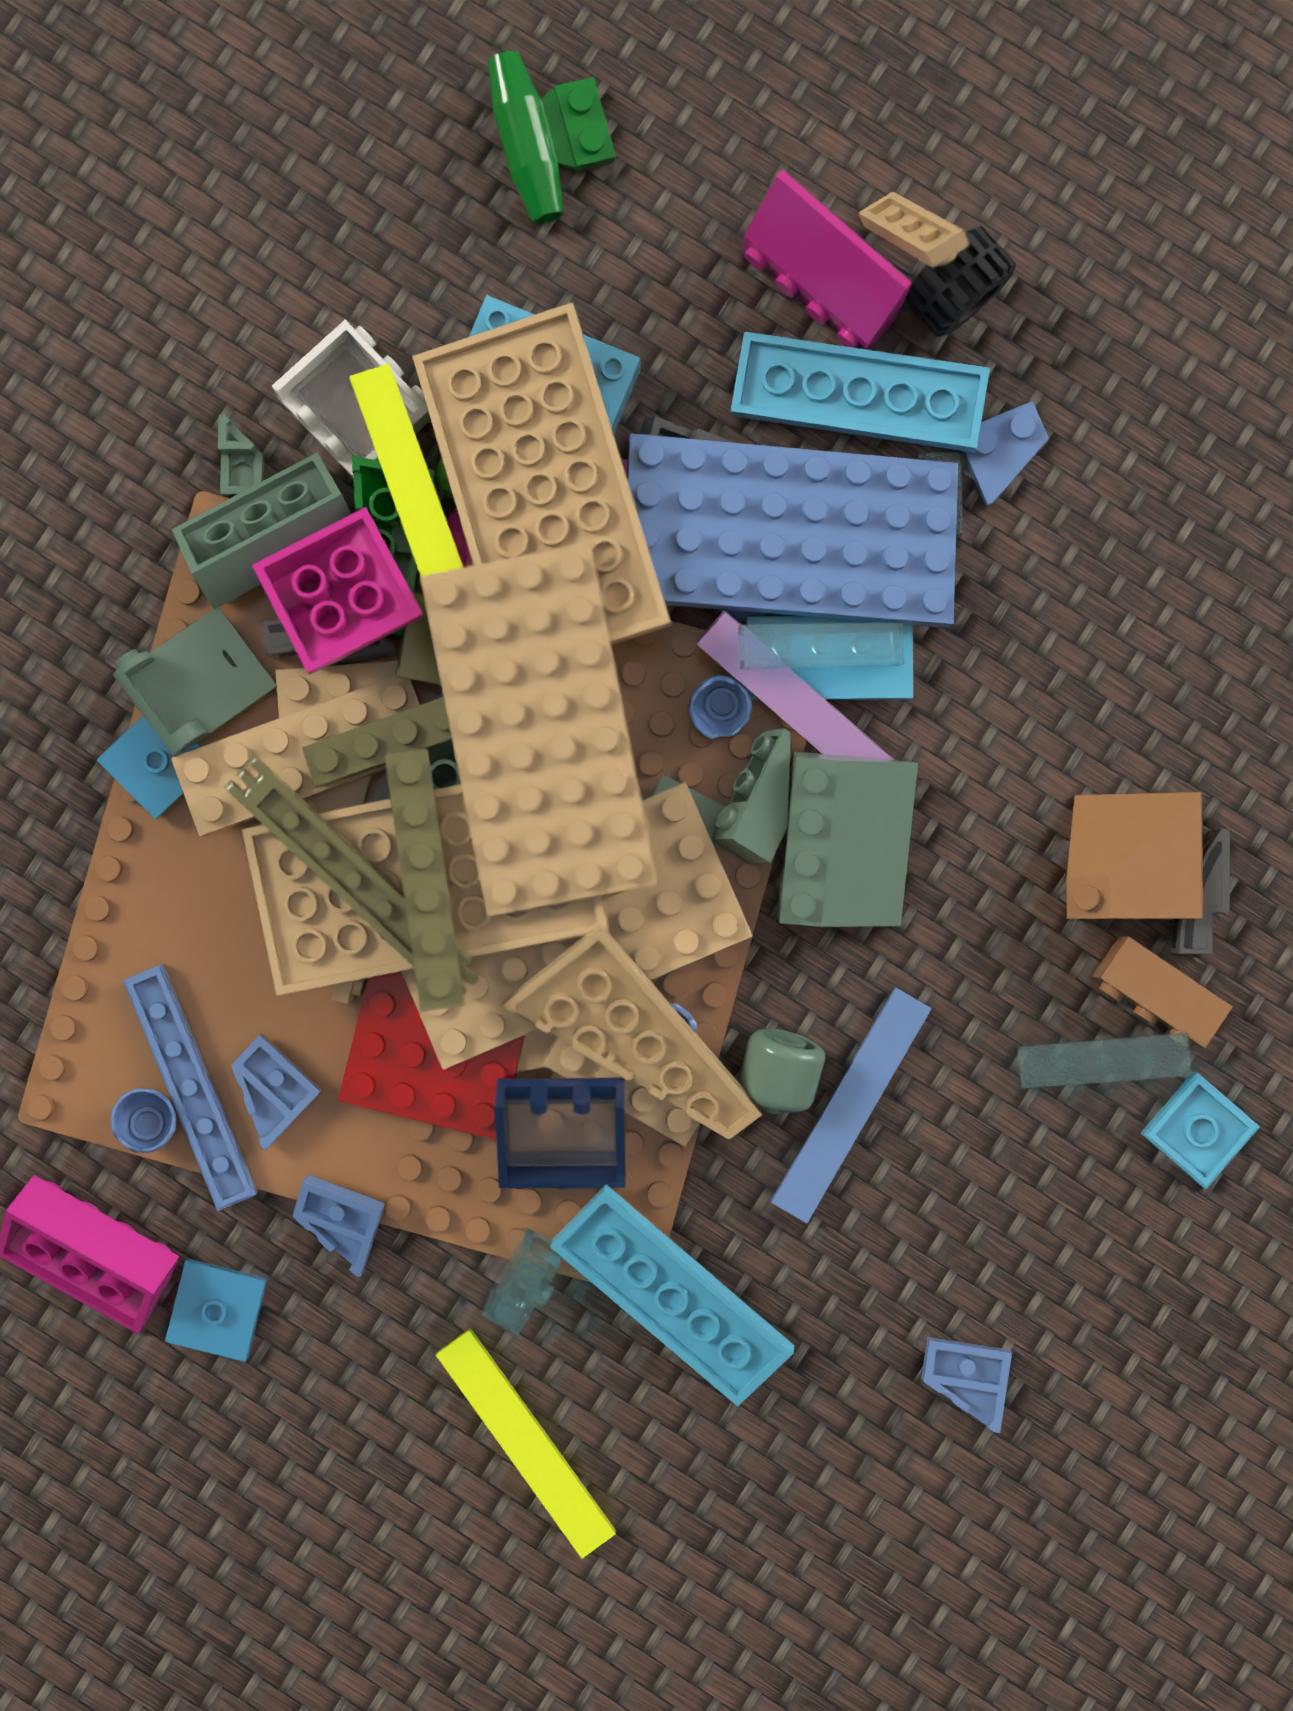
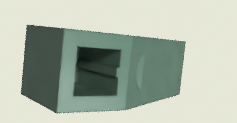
M784 728L763 731L755 739L751 747L752 756L746 768L737 776L734 782L733 789L735 791L728 806L721 810L716 819L717 828L712 840L748 863H771L788 827L791 732Z

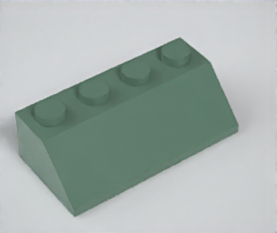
M317 452L173 528L172 532L191 574L213 609H216L225 603L235 601L240 595L261 585L252 566L253 564L352 513Z

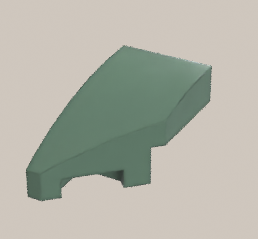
M219 415L218 450L221 453L220 494L223 497L232 498L264 481V456L226 415Z

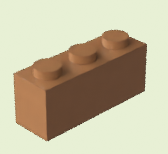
M1119 936L1092 976L1102 983L1098 988L1099 991L1118 1003L1124 998L1136 1006L1133 1013L1152 1026L1157 1021L1170 1029L1167 1036L1186 1049H1189L1191 1045L1206 1048L1233 1008V1006L1129 936Z

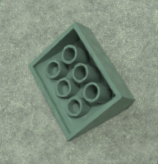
M793 751L788 803V827L785 831L777 911L779 923L817 927L901 926L918 762Z

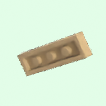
M895 192L889 193L858 212L865 228L932 268L951 262L959 251L969 246L963 229Z
M556 1036L541 1061L542 1065L565 1078H622L574 1050L571 1044ZM625 1079V1113L685 1147L700 1122L686 1115V1111L666 1099L662 1101L653 1096L642 1085L631 1079L630 1081Z

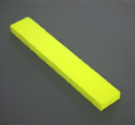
M388 363L349 376L420 576L463 568L390 364Z
M468 1329L436 1353V1357L579 1556L583 1559L616 1534L613 1525L472 1329Z

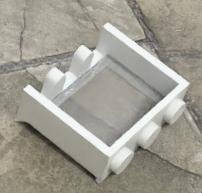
M344 320L276 381L272 388L279 401L354 479L351 455L378 460L349 376L389 363L414 433H418L428 422L431 423L432 421L423 391L417 385L410 388L400 378L404 373L390 356L387 355L384 359L379 356L373 349L376 343L361 326L354 329Z

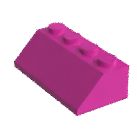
M35 1175L6 1210L0 1232L1 1258L137 1334H140L168 1285L179 1259V1256L163 1243L151 1241L137 1233L129 1224L117 1222L101 1213L93 1204L80 1201L64 1192L56 1183L44 1181Z

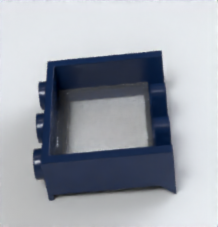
M624 1078L497 1079L495 1124L499 1188L602 1189L605 1185H608L610 1188H625Z

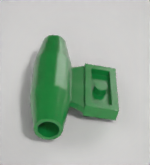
M506 51L496 54L487 62L492 108L510 175L532 223H548L564 215L559 166L579 171L612 163L616 158L595 79L591 77L554 86L550 92L540 99L519 52Z

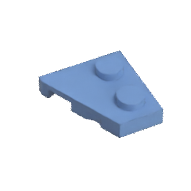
M1033 401L981 422L976 452L961 451L985 508L992 505L1049 439Z
M260 1034L231 1065L236 1081L242 1088L243 1100L249 1115H252L260 1138L258 1141L264 1150H267L323 1091L263 1034Z
M308 1174L302 1182L292 1217L306 1230L313 1232L317 1236L318 1241L329 1252L336 1249L352 1264L349 1270L354 1275L361 1277L365 1270L386 1203Z
M927 1337L921 1376L923 1382L938 1393L945 1395L955 1405L966 1413H970L993 1432L1000 1433L1012 1352L1008 1349Z

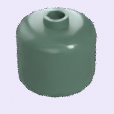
M758 1029L748 1040L737 1081L744 1088L749 1098L765 1112L782 1114V1112L796 1113L806 1111L815 1099L826 1054L819 1044L802 1035L780 1029Z

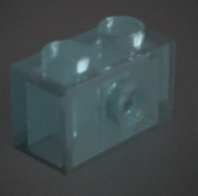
M527 1228L488 1293L481 1316L519 1335L536 1306L543 1308L554 1289L550 1282L559 1269L561 1256L549 1247L551 1240Z

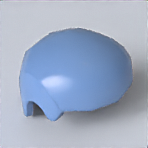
M715 675L703 679L691 692L688 704L693 727L709 739L736 735L749 721L752 710V702L747 688L734 677L726 675Z
M135 1088L122 1095L111 1111L112 1133L128 1150L136 1153H152L167 1145L175 1133L176 1111L169 1099L161 1092L154 1089Z

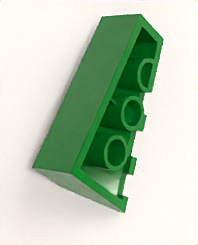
M351 455L356 512L365 507L367 508L411 593L418 594L420 573L379 460ZM428 469L436 491L437 479L435 470ZM403 628L385 636V638L401 640Z

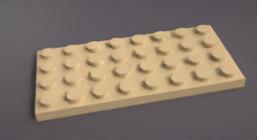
M573 302L412 356L473 564L478 565L591 542L611 645L672 626Z
M591 542L420 576L487 916L657 884Z
M686 782L642 800L657 884L602 894L609 929L606 931L650 981L753 937ZM585 935L470 957L472 962L467 967L479 979L472 986L460 976L461 984L467 990L463 996L464 1006L421 1012L415 968L403 970L402 974L442 1069L452 1067L537 1030L538 1028L534 1026V1022L516 1012L513 1014L502 1008V1001Z
M462 785L434 790L455 943L469 957L585 935L599 924L605 930L609 929L603 895L487 916ZM391 799L319 813L332 828L404 895ZM264 825L242 829L276 996L414 968Z

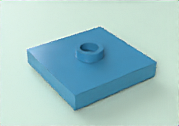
M144 716L136 721L97 759L155 820H158L184 795L171 760L173 755ZM198 743L186 752L192 751L202 746Z
M188 1258L184 1263L165 1342L246 1362L249 1358L268 1278Z

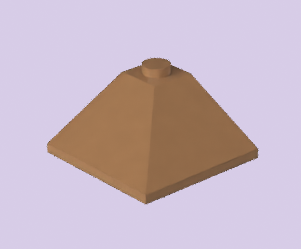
M1202 792L1075 795L1067 867V919L1203 918Z

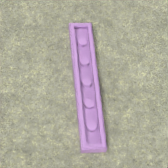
M725 610L696 641L700 648L822 754L894 760Z

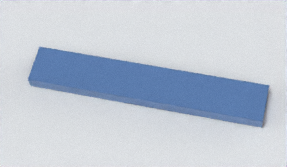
M161 964L123 980L217 1211L257 1195V1188L165 965Z
M894 987L771 1199L772 1204L808 1223L932 1008Z

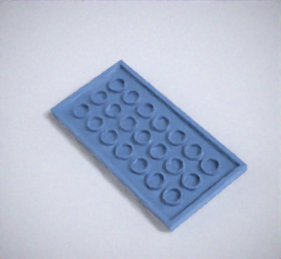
M630 434L628 440L627 480L666 605L950 628L954 624L958 463Z

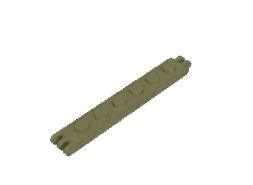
M253 755L248 760V763L259 775L255 778L246 769L241 768L236 775L248 787L243 790L237 783L230 780L226 784L225 789L414 967L404 895L262 760ZM456 945L460 976L473 986L479 978L467 967L472 960ZM462 985V992H463V996H464V994L467 992V990H466L465 987Z

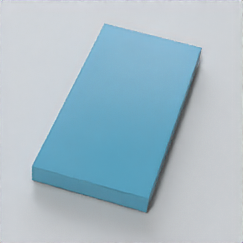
M807 616L746 617V630L826 700L913 699V625ZM747 689L751 701H761L749 689Z

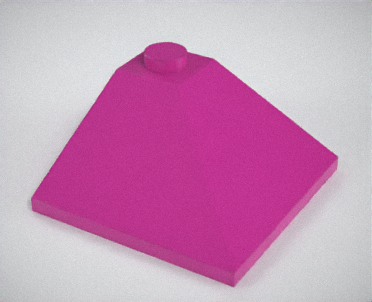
M366 507L252 565L309 675L424 617Z

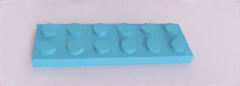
M744 332L731 405V416L975 453L990 368Z
M605 1185L551 1241L550 1248L737 1407L794 1354L795 1345L608 1185Z

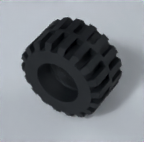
M979 226L965 232L969 246L959 251L954 260L933 268L926 265L912 281L904 301L936 337L948 335L968 321L1003 288L1015 270L1016 263L984 226Z

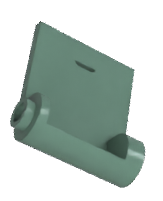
M219 607L206 613L151 653L148 651L138 653L136 649L127 652L115 662L118 669L113 674L173 757L188 751L277 688L274 680Z

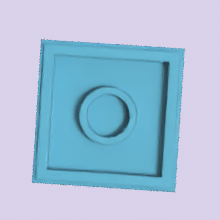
M1193 1071L1140 1134L1202 1188L1207 1189L1260 1126L1198 1072Z

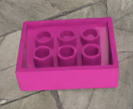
M783 169L773 181L744 235L742 249L745 251L744 256L746 260L759 271L766 269L776 278L775 284L785 295L790 298L798 297L807 305L805 308L807 313L821 325H824L826 322L838 332L836 334L837 339L846 347L870 350L896 321L912 284L910 280Z

